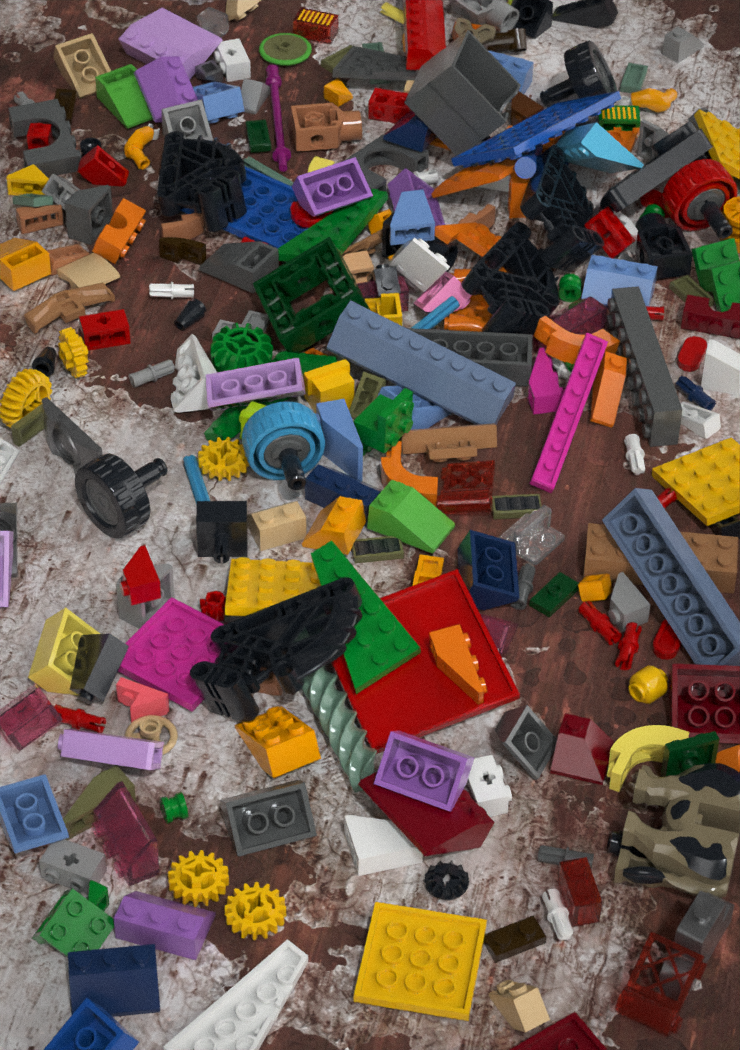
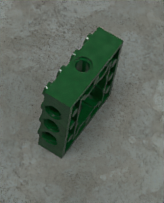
M330 236L252 283L280 342L288 352L299 353L331 334L338 318L350 300L370 310L342 254ZM328 279V284L336 296L326 294L320 297L319 301L295 313L290 302Z

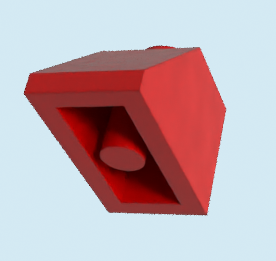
M98 145L81 158L77 170L84 179H87L93 185L123 187L126 185L129 174L125 167Z
M140 546L122 570L123 581H120L121 593L123 597H128L131 606L161 598L160 579L146 546Z

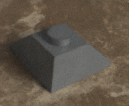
M525 705L506 711L496 726L495 732L502 744L534 780H538L555 751L557 739L530 707Z

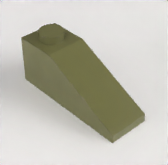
M117 765L95 776L65 815L63 821L69 834V838L65 840L79 835L136 803L135 785Z

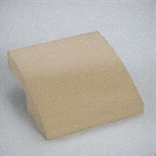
M96 253L56 269L59 278L70 282L71 289L102 282L107 284L120 278L118 271L107 260Z

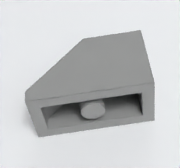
M676 27L665 34L663 55L679 63L703 48L704 43L684 29Z
M644 119L641 120L637 155L648 161L657 157L651 146L669 134L662 128Z
M624 572L618 574L611 596L608 616L610 621L624 632L627 623L635 622L639 626L648 622L650 604Z

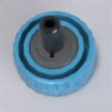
M277 402L261 408L248 419L242 431L244 453L252 470L266 479L286 480L291 490H300L306 485L307 480L304 474L316 466L324 453V434L316 414L310 408L297 402Z

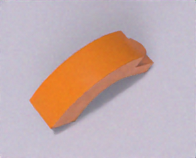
M546 316L539 319L534 334L537 340L547 346L545 351L547 354L571 364L575 363L585 336L563 329ZM604 329L592 334L608 341L605 351L616 354L620 340Z
M398 441L391 451H387L386 457H381V483L383 488L391 480L401 482L416 489L436 507L438 477L418 476L408 472L401 464L402 441Z

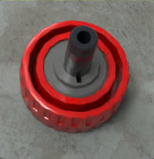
M712 159L697 160L679 169L668 180L662 193V204L672 221L681 229L698 231L711 227L718 238L725 239L732 234L733 227L724 216L723 207L728 200L737 197V185L730 173L720 162Z

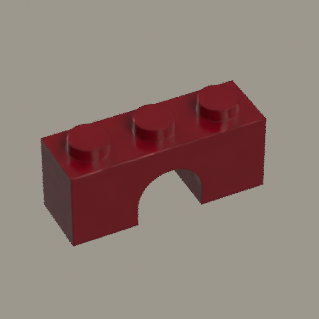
M687 294L681 329L740 339V303L732 302L731 308L728 311L718 312L709 307L710 298Z

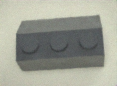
M294 780L220 800L225 826L238 857L317 836L306 785L303 781Z

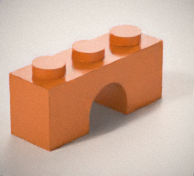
M123 198L116 208L109 225L106 224L100 233L92 252L116 264L120 257L124 258L130 248L127 246L128 243L130 245L134 243L138 235L136 230L140 232L146 222L143 219L146 210Z

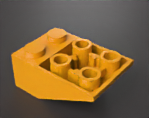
M13 238L0 244V279L11 290L15 291L51 274L49 253L38 242Z
M282 706L271 707L266 713L258 715L255 719L235 725V729L262 770L272 778L321 759L315 731Z

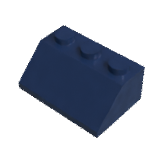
M411 110L383 136V140L423 152L437 136Z
M318 464L306 477L305 500L323 508L339 496L362 500L366 518L364 526L367 527L369 505L382 490L334 468Z
M469 530L457 548L458 570L477 609L487 610L518 601L520 597L515 542Z
M155 944L68 952L72 1014L86 998L101 1006L112 1017L161 1012Z

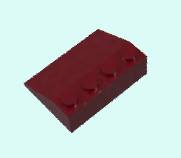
M672 664L669 670L670 726L690 732L689 738L701 733L705 734L716 731L720 739L719 744L739 745L740 666Z
M377 772L363 778L358 783L364 792L424 856L481 848L495 823L487 815L486 810L479 806L465 789H463L453 810L450 812L374 784Z

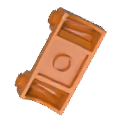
M455 269L454 273L450 274L454 275L462 283L471 269ZM479 294L472 295L469 298V304L465 308L453 311L444 320V330L482 332L483 326L493 315L488 312L487 308L489 305L483 298L484 296Z

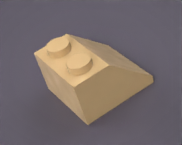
M298 501L284 503L247 514L248 529L260 551L299 541L306 537V516Z

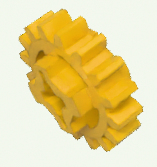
M72 327L59 331L58 354L65 369H68L74 378L85 376L87 374L86 370H88L86 363H88L89 353L87 346L82 341V337L78 336Z
M217 437V442L209 440L208 446L202 445V451H198L199 468H202V474L209 473L210 479L217 476L218 481H221L223 477L231 481V476L240 478V472L246 473L247 467H250L244 453L243 444L239 445L238 439L231 442L230 437H227L226 440H221L220 437Z
M200 850L199 855H194L192 851H189L188 858L180 855L179 863L172 862L171 871H168L169 890L174 891L175 899L182 897V904L184 905L189 901H193L194 907H197L199 902H203L205 906H208V900L212 899L217 902L219 901V894H226V886H229L228 867L223 866L222 858L215 860L214 853L204 856L203 850Z
M255 882L254 887L250 888L245 883L243 891L235 888L234 896L227 897V905H225L227 925H232L233 933L241 931V938L251 934L252 939L256 940L257 935L261 934L266 939L268 938L269 931L276 934L278 926L284 925V917H286L285 898L279 897L278 889L270 891V884L260 888L259 883Z

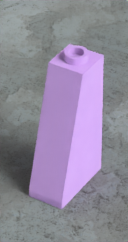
M64 729V734L59 736L58 750H61V756L145 770L161 769L164 742L74 729Z

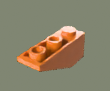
M460 624L429 632L430 648L437 667L478 705L484 703V693H487V687L484 678L478 677L477 670H479L476 656H471L468 648H471L468 634L462 632Z

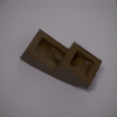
M161 237L159 239L161 258L177 264L184 259L198 265H202L207 260L205 243L177 237Z

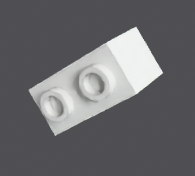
M240 39L222 41L216 48V51H213L214 61L223 69L226 81L231 82L251 78L250 60Z
M493 755L474 759L464 787L470 794V797L486 810L489 817L508 813V803L512 801L509 785H504L503 782L504 777L501 765H496Z

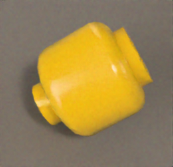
M648 665L633 674L629 680L631 696L637 702L645 704L654 702L665 695L668 690L667 675L663 670L655 666Z

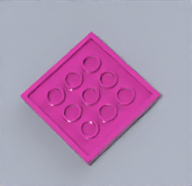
M171 597L125 643L129 648L118 672L142 685L168 693L170 700L193 712L204 699L190 676V670L198 662H215L219 653L211 640V634L217 627L224 624Z

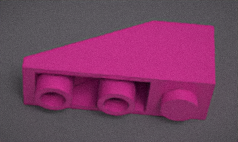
M539 348L528 385L527 399L533 415L556 412L564 392L563 387L558 385L557 372H553L552 359L550 356L547 357L544 348Z

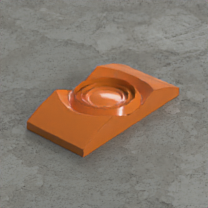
M507 158L497 163L493 162L492 164L487 163L464 168L437 186L431 193L432 198L499 181L515 171L514 167L517 160Z

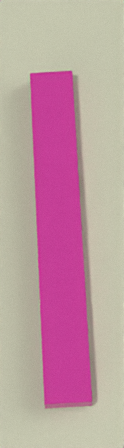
M586 333L529 484L549 493L553 492L608 341Z

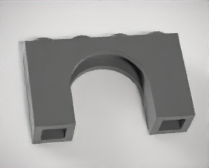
M58 99L8 108L9 124L14 137L27 135L30 123L51 124L52 136L57 139L49 146L24 150L25 168L34 164L47 177H51L52 173L62 175L77 172L81 153L79 149L76 150L75 136L70 135L71 126L69 121H65V109L60 107Z
M383 134L346 160L356 157L369 188L386 191L387 179L369 170V168L376 165H391L401 170L406 168L412 173L415 171L422 172L428 168L429 150L425 149L423 152H419L383 140L385 135Z

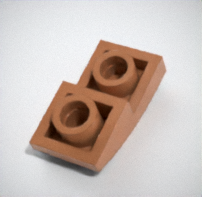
M487 204L482 211H478L477 215L469 212L458 224L477 222L490 228L495 224L496 206Z
M202 213L181 215V221L161 224L162 237L192 239L204 232Z

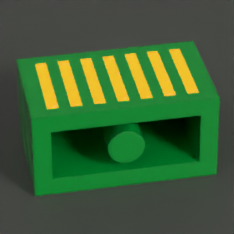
M614 105L612 108L601 110L602 113L596 115V122L606 131H612L613 127H621V131H632L633 128H640L639 106Z

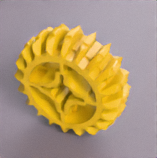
M24 368L22 372H17L16 377L11 378V382L6 384L7 388L2 392L4 395L0 400V418L2 423L11 428L14 423L40 406L43 398L47 397L51 400L52 389L50 388L52 383L49 382V378L36 369Z

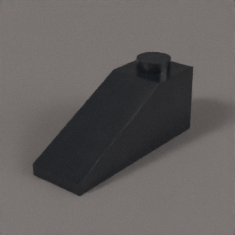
M579 0L556 7L552 20L595 28L600 26L607 27L614 23L618 10L613 0Z

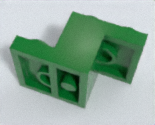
M735 238L692 248L699 286L706 292L713 291L717 311H728L731 308L732 302L740 303V259Z
M404 388L393 400L380 394L353 421L363 446V456L373 448L385 454L391 447L396 446L399 439L405 433L411 430L413 426L412 410L414 408L413 391Z

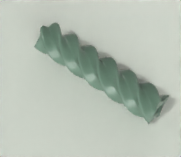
M325 666L304 678L302 690L310 700L311 707L319 718L321 727L329 738L332 749L339 757L340 764L349 777L354 792L357 793L363 790L358 785L360 780L377 772L379 766L374 764L377 750L364 745L367 730L354 725L357 711L347 709L344 706L347 692L339 691L335 688L338 675L326 671Z

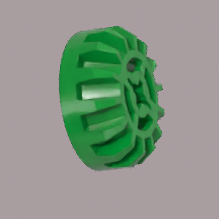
M234 323L232 329L225 326L213 336L210 360L217 372L261 365L272 361L273 345H271L270 336L263 334V330L259 327L252 330L250 323H247L245 328L239 327L238 323Z

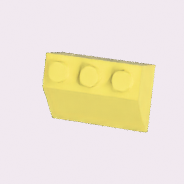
M67 608L62 609L45 621L28 678L47 692L78 695L70 690L79 640L81 635L100 633Z

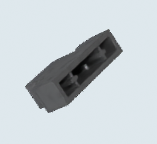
M699 891L676 930L673 951L667 957L660 972L658 992L684 1003L729 926L734 904L711 893Z

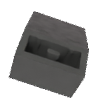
M261 241L223 244L200 265L199 270L254 294L256 290L252 283L279 268V253L277 248Z

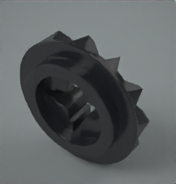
M452 860L449 863L439 861L435 866L430 865L428 872L425 873L424 883L428 892L434 897L452 900L462 896L467 891L469 876L468 872L463 870L462 864L454 865ZM450 874L451 879L444 886L443 878H445V875Z

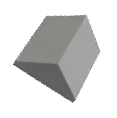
M202 99L161 110L164 137L170 132L180 131L183 133L184 139H198V135H203L204 140L213 141Z

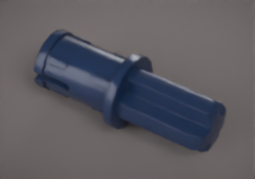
M685 376L678 378L676 387L688 396L689 401H694L701 408L710 411L715 407L716 401L703 391L702 386L695 385Z

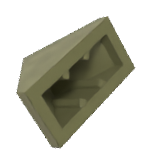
M363 372L349 410L352 418L356 419L378 397L381 387L386 386V379Z

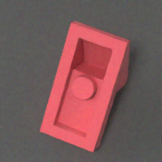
M122 677L117 682V700L130 707L131 723L147 715L164 716L168 714V693Z

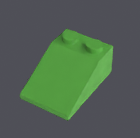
M391 480L369 505L367 529L385 536H394L400 539L401 542L432 554L455 528V523L416 489Z

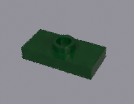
M266 120L245 121L250 153L271 151V141Z
M559 572L530 599L529 606L550 618L579 590V582Z

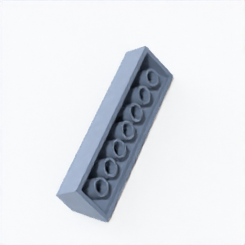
M351 300L338 318L326 350L402 388L413 391L414 394L475 425L497 424L514 397L515 382Z
M635 488L602 519L603 523L694 663L700 665L740 666V621L654 492L649 489Z

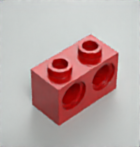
M374 88L368 103V119L397 123L406 113L411 111L404 103L408 93Z
M609 206L585 224L587 229L596 231L604 241L602 248L610 258L616 257L636 241Z

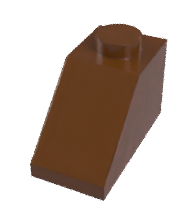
M518 91L517 95L511 99L510 125L514 126L544 110V107Z

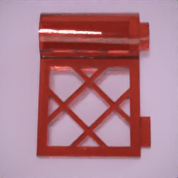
M495 460L448 463L447 467L442 468L441 479L445 480L441 495H437V508L442 510L444 514L492 511ZM489 469L482 474L478 473L479 470ZM463 471L458 476L453 474V472ZM470 476L474 477V479L469 482L465 481V479H467ZM481 482L487 485L483 487H476ZM457 484L461 485L460 488L451 489Z
M650 931L627 985L617 1000L615 1012L667 1037L672 1033L677 1034L683 1022L680 1012L695 978L701 980L708 965L703 962L705 956ZM655 940L665 944L669 956L653 961L650 950ZM671 948H674L680 952L672 954ZM685 954L695 958L692 969L680 974L675 958ZM648 957L650 963L644 965L646 958ZM671 960L676 976L661 981L655 966ZM651 967L657 983L647 987L636 983L640 972ZM688 976L684 984L682 978ZM678 980L682 991L677 1002L666 997L662 985ZM659 987L661 994L651 989Z

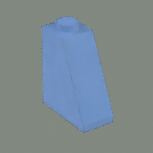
M424 190L401 192L390 224V245L405 244L413 238L417 240L420 238L424 241L434 240L435 221Z

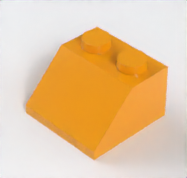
M339 496L323 508L303 540L302 547L318 549L332 540L343 554L348 555L366 523L363 501Z

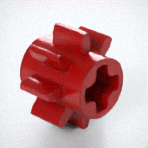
M221 591L208 592L206 599H200L201 613L219 622L224 621L226 596Z

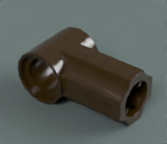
M518 28L504 33H496L494 40L487 43L488 50L493 52L508 50L510 52L526 51V29Z

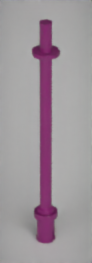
M271 64L266 67L267 77L265 83L270 87L277 145V148L272 153L274 161L279 163V170L285 172L287 170V162L291 158V151L285 147L278 89L282 84V79L279 76L278 66Z

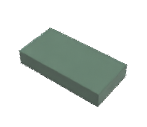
M628 63L620 85V92L633 93L642 90L648 66Z
M33 193L14 195L13 204L30 207L53 205V197Z

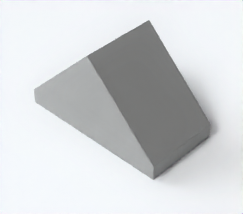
M244 78L241 88L244 112L257 114L271 93L270 87L263 82Z

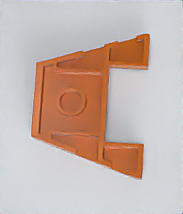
M477 222L435 226V236L447 245L457 239L482 257L501 238V236L491 233L487 226ZM504 267L500 270L502 272H507Z

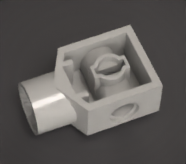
M449 0L451 9L469 20L472 24L491 25L500 33L513 29L519 18V11L508 4L506 0Z

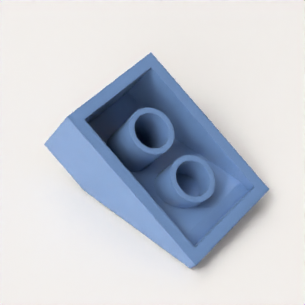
M214 81L193 87L197 99H202L208 123L218 122L221 117L234 118L238 116L237 113L244 112L239 86Z
M398 385L381 387L378 396L381 394L393 400L404 388ZM413 393L414 408L412 410L413 426L411 429L429 428L452 412Z
M345 399L316 403V416L325 439L323 455L349 476L362 481L363 446Z
M46 774L0 787V824L14 853L69 838Z

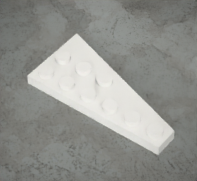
M287 939L164 1045L163 1050H259L308 964V955Z

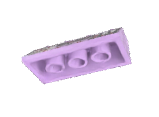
M299 358L206 375L207 403L211 411L226 410L243 405L248 406L251 401L260 403L306 394Z

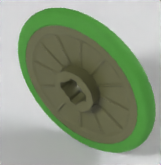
M292 33L271 35L264 39L259 46V52L263 59L269 63L281 66L299 64L305 61L312 51L311 44L307 39Z

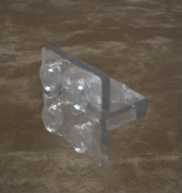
M543 505L531 514L526 513L498 538L515 542L516 555L533 565H537L565 540V535L550 527L552 509Z

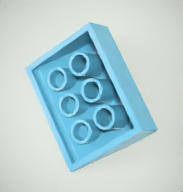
M597 122L565 131L555 144L564 152L565 162L611 174L640 169L644 166L642 162Z

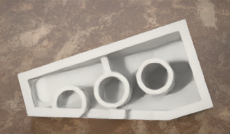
M191 334L177 349L175 369L178 370V374L173 379L176 391L171 393L173 410L177 413L209 409L206 375L217 373L195 335Z

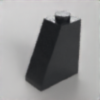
M110 633L81 635L70 690L78 694L77 698L85 703L104 702L129 646Z

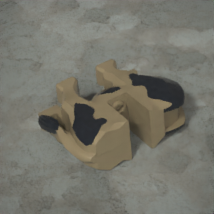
M707 763L695 765L678 775L658 777L649 766L642 765L635 783L632 803L663 806L662 828L660 830L652 828L642 822L635 812L628 811L621 845L633 846L647 858L637 857L629 850L621 848L615 869L614 883L627 881L631 884L645 885L648 888L669 887L695 896L698 895L699 891H703L719 898L726 897L740 837V772L721 763Z

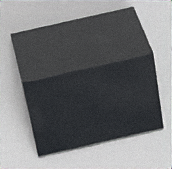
M512 1L511 6L519 11V18L513 29H526V35L536 39L552 26V1Z

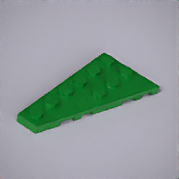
M370 189L373 194L372 198L337 209L279 247V261L288 262L329 236L340 253L343 254L388 200L387 191Z
M282 351L276 354L270 363L299 358L304 378L305 372L335 363L337 359L336 356ZM290 397L260 402V404L267 406L277 402H284ZM243 405L224 410L204 432L206 440L217 442V437H220L221 440H226L227 437L231 439L240 433L241 423L239 422V416L241 411L248 406Z
M332 540L311 553L312 562L321 586L340 578L348 577L353 579L362 598V604L359 607L362 612V619L354 626L357 634L353 640L346 644L347 649L343 653L356 694L421 653L419 645Z

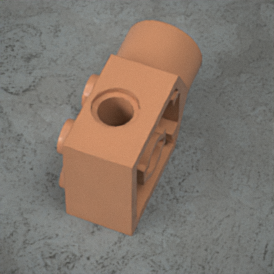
M333 103L291 106V128L296 151L329 150L339 148L342 141L362 140V121L359 110L343 112Z

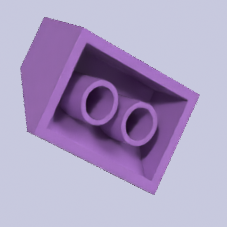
M179 56L159 57L134 72L155 122H162V109L198 100Z
M356 157L297 176L292 185L300 206L313 217L373 197Z
M405 168L387 184L394 212L401 192L424 190L435 226L445 225L437 197L432 198L431 195L435 189Z
M391 731L374 784L451 812L467 783L475 757L402 731Z
M134 891L123 897L114 916L116 939L138 945L155 944L156 950L196 960L216 915L213 911Z

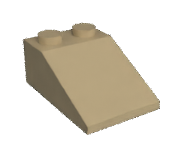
M93 33L55 45L54 60L73 90H77L79 99L96 94L95 77L111 70Z

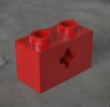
M124 309L79 316L80 334L88 351L131 344L130 328Z

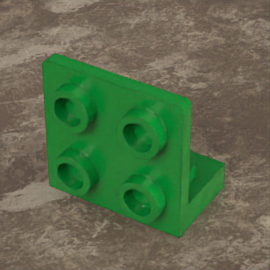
M72 888L63 892L32 939L40 945L49 943L68 957V952L100 949L114 928V919Z

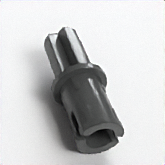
M529 563L522 566L519 573L520 598L518 601L511 603V606L517 610L526 608L529 593L533 591L532 582L536 568Z
M541 845L538 851V861L562 865L563 869H566L567 866L587 870L589 865L588 871H591L594 853L569 850L570 847L561 849Z

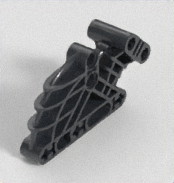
M690 120L653 144L651 148L657 157L644 164L642 168L634 170L610 188L602 197L600 207L605 209L609 206L612 211L617 213L667 178L672 177L685 165L697 160L711 159L708 150L713 146L703 130H698L694 122Z
M180 131L168 133L164 139L157 191L162 214L164 216H174L183 208L194 209L195 213H202L205 229L209 232L219 231L228 226V222H234L233 218L239 219L246 214L247 208L242 189V183L247 180L243 158L232 149L231 143L226 145L219 143L218 137L214 138V141L204 140L203 135H198V139H184V135Z
M553 144L537 158V170L529 179L520 209L529 220L535 219L544 222L543 225L548 232L547 238L550 239V242L540 252L543 262L551 268L573 272L589 259L591 255L604 246V241L596 231L585 227V224L593 218L594 204L588 201L586 196L587 189L579 183L576 178L577 173L571 171L566 165L564 152L557 145Z
M516 222L474 265L461 283L467 293L483 295V298L489 305L487 308L488 312L493 314L483 326L482 332L534 335L539 319L544 316L549 318L560 303L556 283L559 277L555 278L551 267L543 262L540 256L543 248L541 247L538 250L528 239L532 234L531 230L522 222ZM504 267L507 272H502L500 270Z
M348 577L340 578L217 627L211 634V640L219 656L215 659L214 663L208 661L198 662L190 670V676L210 712L221 716L225 714L228 718L231 715L232 719L242 722L251 721L259 713V707L252 693H257L260 690V684L269 677L272 671L283 692L293 694L303 688L305 677L339 658L346 651V644L356 636L357 631L354 626L362 619V612L359 609L362 604V598L353 579Z

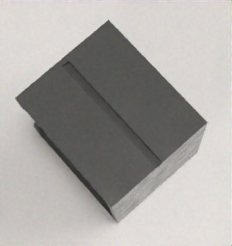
M467 30L421 66L404 103L457 156L475 146L506 123L509 113H502L509 101L517 95L521 85L476 37Z

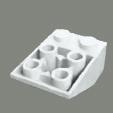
M413 238L403 244L387 264H389V267L396 266L398 277L416 292L422 294L450 266L446 264L447 260L439 253L434 254L428 249L429 245L424 240Z

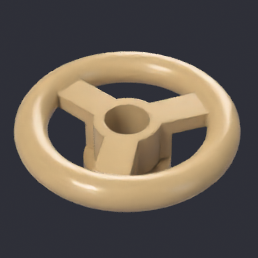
M147 715L134 720L127 727L125 737L161 741L160 733L164 726L168 729L170 738L163 747V756L175 746L178 733L175 725L170 720L162 716ZM140 726V733H134V731Z

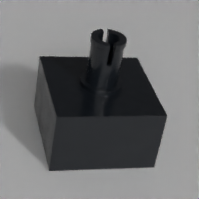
M197 501L196 531L198 557H213L217 563H221V557H223V563L228 562L230 557H248L247 501Z

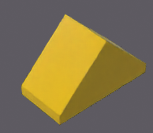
M34 164L7 175L8 195L29 193L45 195L41 191L49 178Z

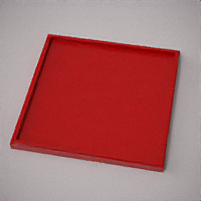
M458 569L380 598L421 649L420 654L357 694L344 654L331 662L344 692H347V699L352 710L357 711L356 719L360 728L367 730L365 739L370 748L377 750L376 754L385 750L391 731H402L420 738L520 699V693ZM460 624L462 632L468 634L471 648H468L471 656H476L479 670H477L478 677L484 678L487 687V693H484V703L478 705L437 667L430 648L429 632Z

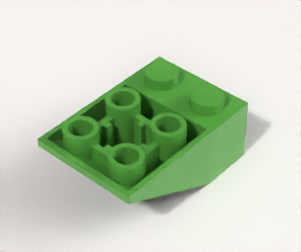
M132 64L95 77L97 98L127 129L154 120L134 75L137 69Z

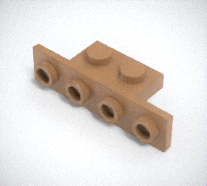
M494 423L411 429L402 436V454L427 453L429 459L435 462L447 461V458L469 460L471 457L477 456V449L497 447V426Z

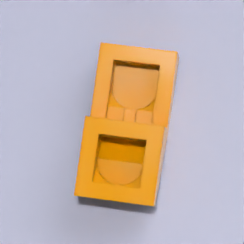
M419 555L413 585L442 575L444 558Z

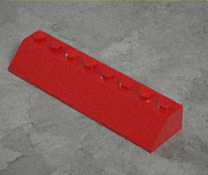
M403 0L406 70H420L423 64L446 48L443 0Z

